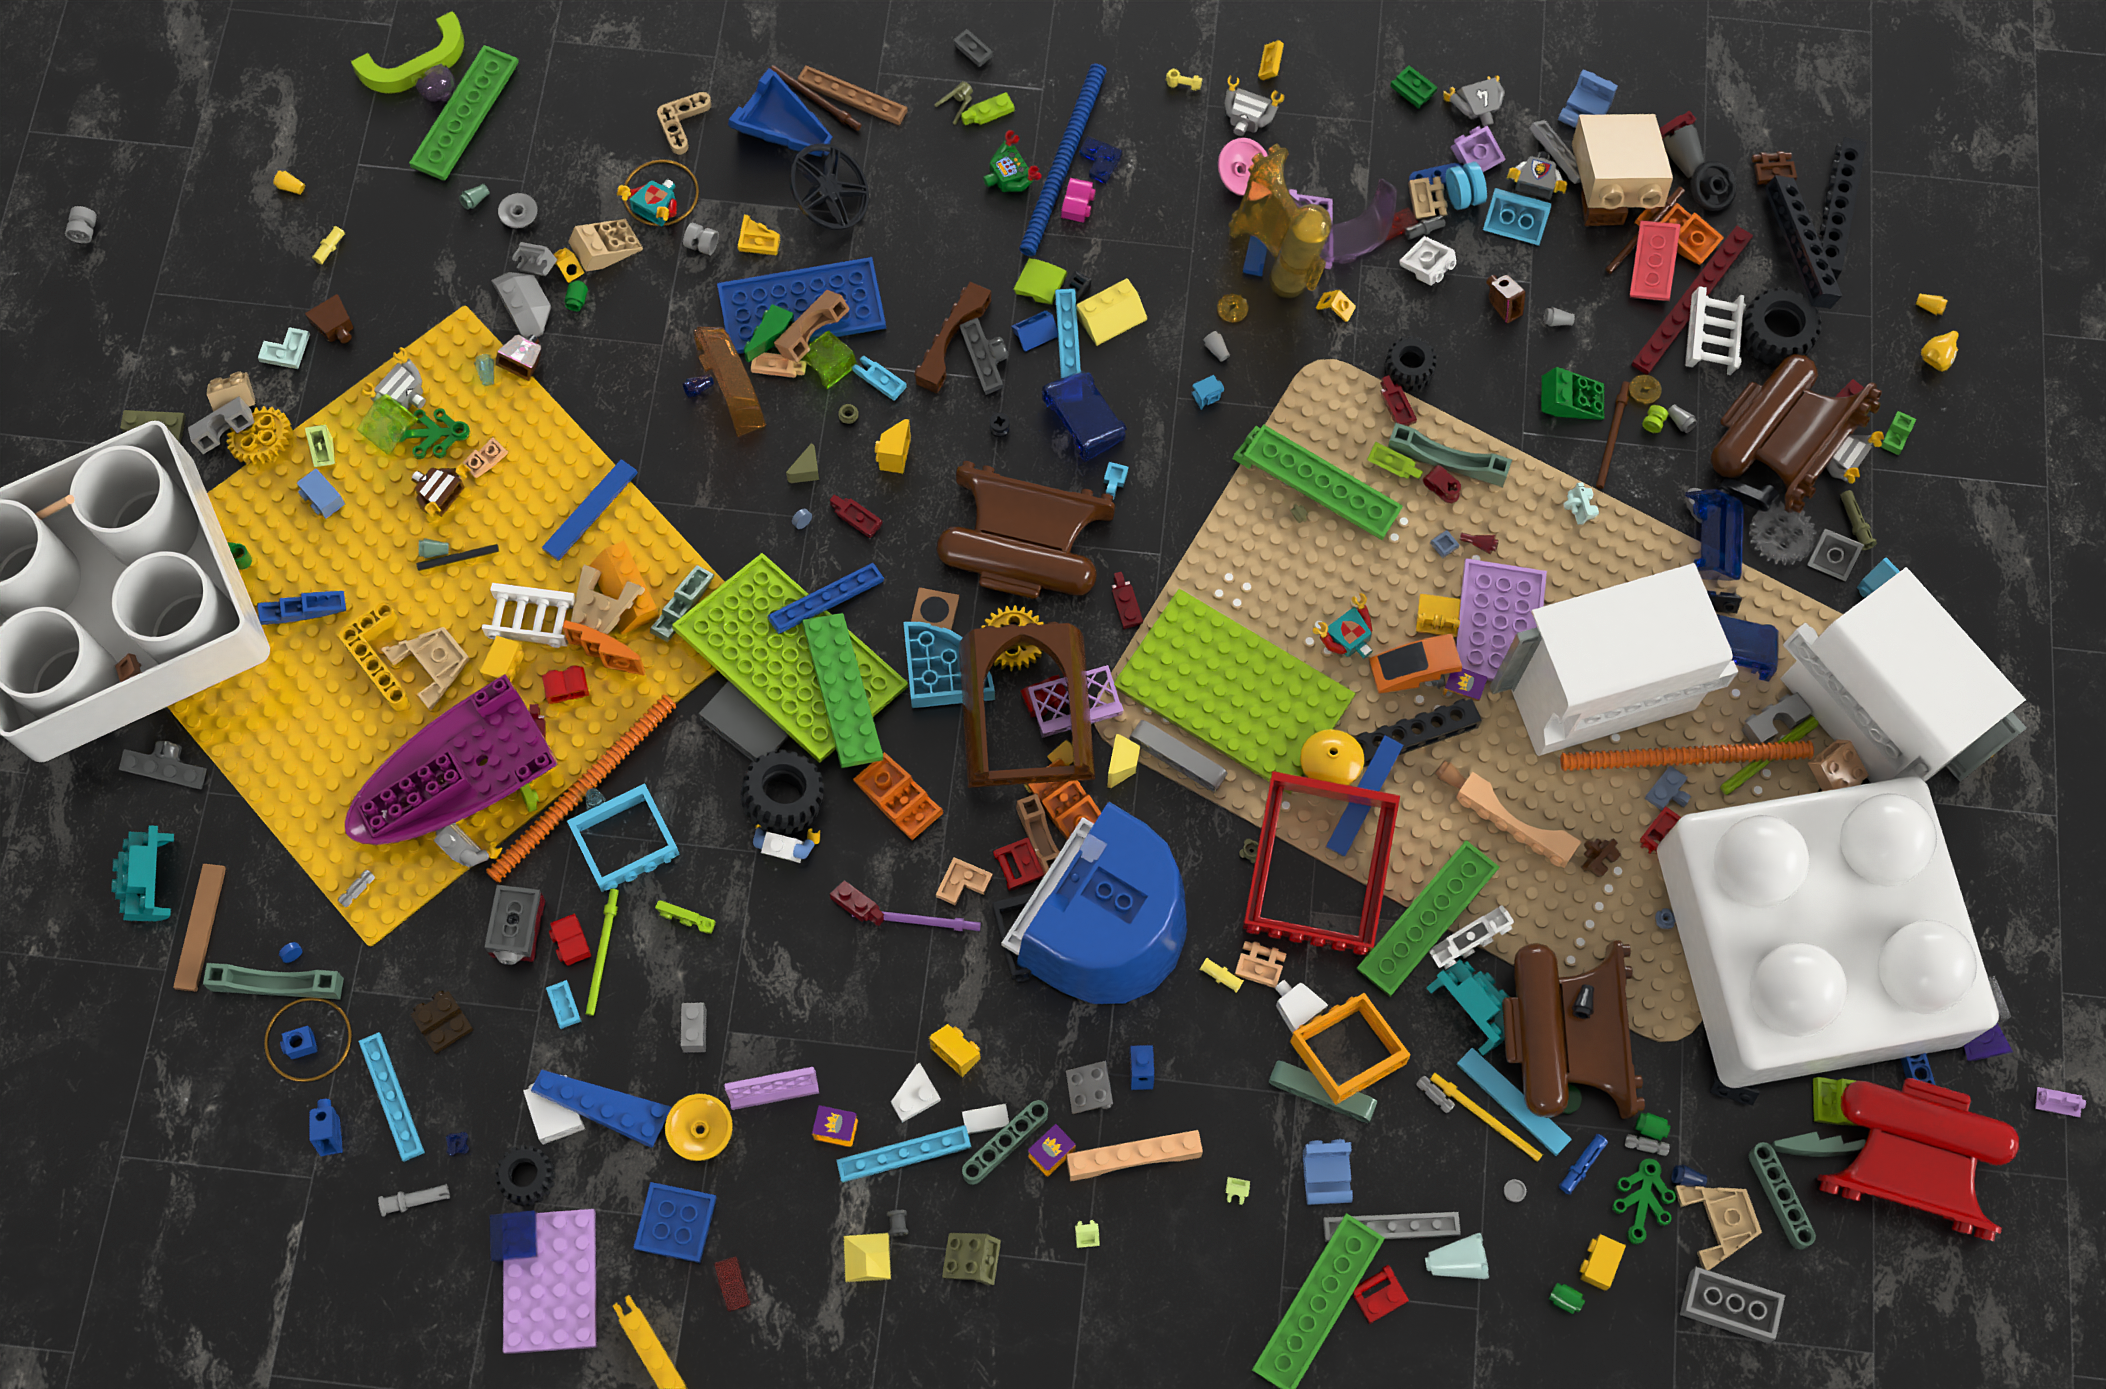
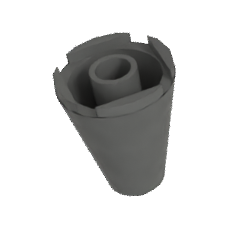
M1695 125L1680 128L1674 131L1675 134L1671 137L1668 135L1662 139L1666 153L1689 180H1691L1695 169L1702 163H1705Z

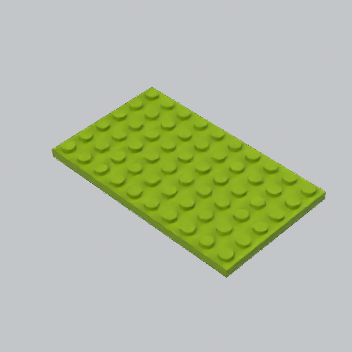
M761 553L673 623L672 629L820 763L836 749L803 625L800 623L778 634L767 619L769 614L809 594ZM826 610L812 618L829 616L832 614H830ZM848 630L871 714L874 717L908 688L909 683Z
M1181 589L1177 590L1114 681L1116 690L1270 782L1272 771L1302 777L1304 772L1300 763V755L1304 743L1309 737L1319 731L1334 729L1356 695L1355 692ZM1283 790L1288 794L1292 793V791Z

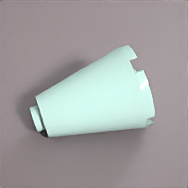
M1481 1233L1473 1234L1429 1252V1257L1425 1258L1427 1271H1432L1433 1275L1489 1278Z

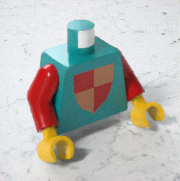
M667 179L662 185L650 181L646 185L635 189H629L624 185L619 186L617 195H621L624 201L629 199L632 211L662 227L668 218L676 216L677 202L673 192L675 184Z
M1359 593L1361 597L1360 602L1357 601L1355 596L1351 599L1353 604L1358 605L1357 609L1355 607L1351 608L1329 626L1325 622H1318L1321 630L1313 627L1312 631L1314 634L1320 635V639L1328 651L1340 655L1344 654L1346 657H1350L1357 651L1365 659L1373 652L1367 645L1373 630L1367 606L1364 605L1367 597L1365 594Z

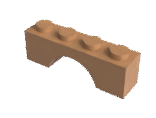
M826 290L774 342L782 357L798 363L810 350L808 346L810 336L818 328L826 324L837 323L850 310L842 295Z
M1037 794L1018 800L1016 810L1045 876L1060 851L1051 837Z

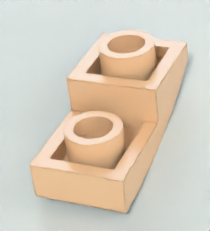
M492 437L479 452L475 449L463 463L471 469L469 472L477 478L496 465L509 452Z

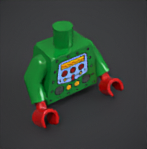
M1012 130L1006 132L1005 138L1007 141L1001 144L989 163L990 174L983 177L987 187L997 183L1002 192H1022L1033 183V179L1040 180L1042 177L1037 172L1039 168L1036 166L1028 168L1016 147L1011 146L1012 143L1015 144L1019 141V136L1017 135L1011 139L1014 134Z

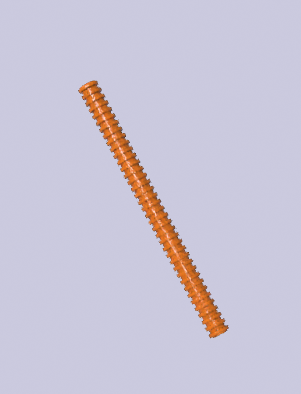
M663 694L661 696L662 699H658L657 704H653V708H649L647 710L648 713H644L643 718L640 717L638 719L639 722H635L633 724L634 727H630L629 732L626 731L624 733V737L621 736L614 746L611 745L610 750H606V754L601 755V759H597L596 764H592V768H588L586 770L587 773H583L582 778H578V782L573 783V787H569L568 792H564V796L559 797V801H555L553 803L554 806H550L549 811H545V815L540 816V820H536L534 822L535 825H531L530 830H526V834L520 836V840L516 839V843L514 845L511 844V848L506 849V853L501 854V858H497L496 863H492L490 869H486L487 874L493 880L500 883L501 878H505V874L507 872L510 873V869L515 868V864H519L521 862L520 859H524L526 853H530V849H535V845H539V841L541 839L544 840V836L549 835V831L554 830V826H558L559 821H563V817L568 816V812H572L573 807H577V803L582 802V798H586L588 796L587 793H591L592 788H596V784H600L602 782L601 779H605L606 774H610V770H614L616 768L615 765H619L620 760H624L625 755L628 756L630 754L629 751H633L635 749L634 746H638V742H642L644 740L643 737H647L648 732H652V728H656L658 726L657 723H661L662 718L665 719L667 717L666 714H670L672 712L671 709L676 708V704L671 698Z
M1808 740L1806 743L1805 741H1800V743L1798 741L1793 743L1788 741L1786 744L1785 742H1780V744L1778 742L1773 744L1768 742L1766 745L1765 743H1760V745L1758 743L1753 745L1748 743L1746 746L1743 743L1740 746L1738 744H1734V746L1731 744L1725 746L1723 744L1720 747L1718 745H1714V747L1711 745L1705 747L1703 745L1700 748L1698 746H1694V748L1682 746L1681 749L1678 747H1674V749L1662 747L1661 750L1658 748L1654 750L1642 748L1641 751L1638 749L1634 751L1632 749H1628V751L1622 749L1621 752L1619 750L1614 752L1612 750H1608V752L1602 750L1601 753L1599 751H1595V753H1592V751L1588 753L1582 751L1581 754L1579 752H1575V754L1572 752L1568 754L1562 752L1560 763L1563 771L1567 769L1579 771L1580 768L1583 770L1587 768L1589 770H1593V768L1599 770L1600 767L1602 769L1607 767L1609 769H1613V767L1619 769L1620 766L1622 768H1626V766H1629V768H1633V766L1639 768L1640 765L1642 767H1646V765L1649 767L1653 765L1659 767L1660 764L1662 766H1666V764L1669 766L1673 764L1679 766V764L1686 765L1688 763L1692 765L1695 763L1699 765V763L1706 764V762L1708 764L1713 762L1715 764H1719V762L1724 764L1726 761L1728 763L1733 761L1735 763L1739 761L1744 763L1746 760L1748 762L1753 760L1755 762L1759 760L1765 762L1766 759L1768 761L1773 759L1775 761L1779 759L1785 761L1786 758L1788 760L1793 758L1795 760L1799 758L1805 760L1806 757L1812 759L1814 756V746Z

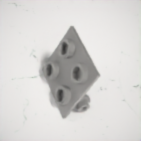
M1106 1061L1066 1071L1072 1114L1102 1107V1109L1111 1108L1113 1101Z

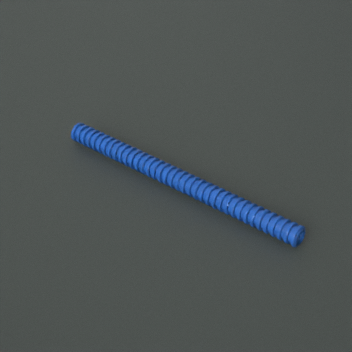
M1092 64L1090 66L1066 127V132H1064L1043 190L1019 247V250L1027 256H1034L1036 254L1080 137L1105 77L1106 68L1100 64Z

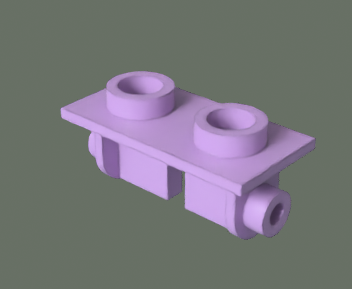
M2037 1087L2036 1109L2081 1117V1108L2084 1109L2086 1106V1100H2083L2081 1095Z

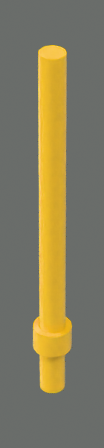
M1436 1073L1430 1078L1432 1082L1444 1090V1094L1455 1098L1538 1162L1542 1157L1539 1151L1457 1090V1086L1452 1082L1448 1083Z

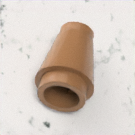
M1445 760L1434 773L1438 776L1437 779L1459 790L1467 781L1451 762L1448 763Z

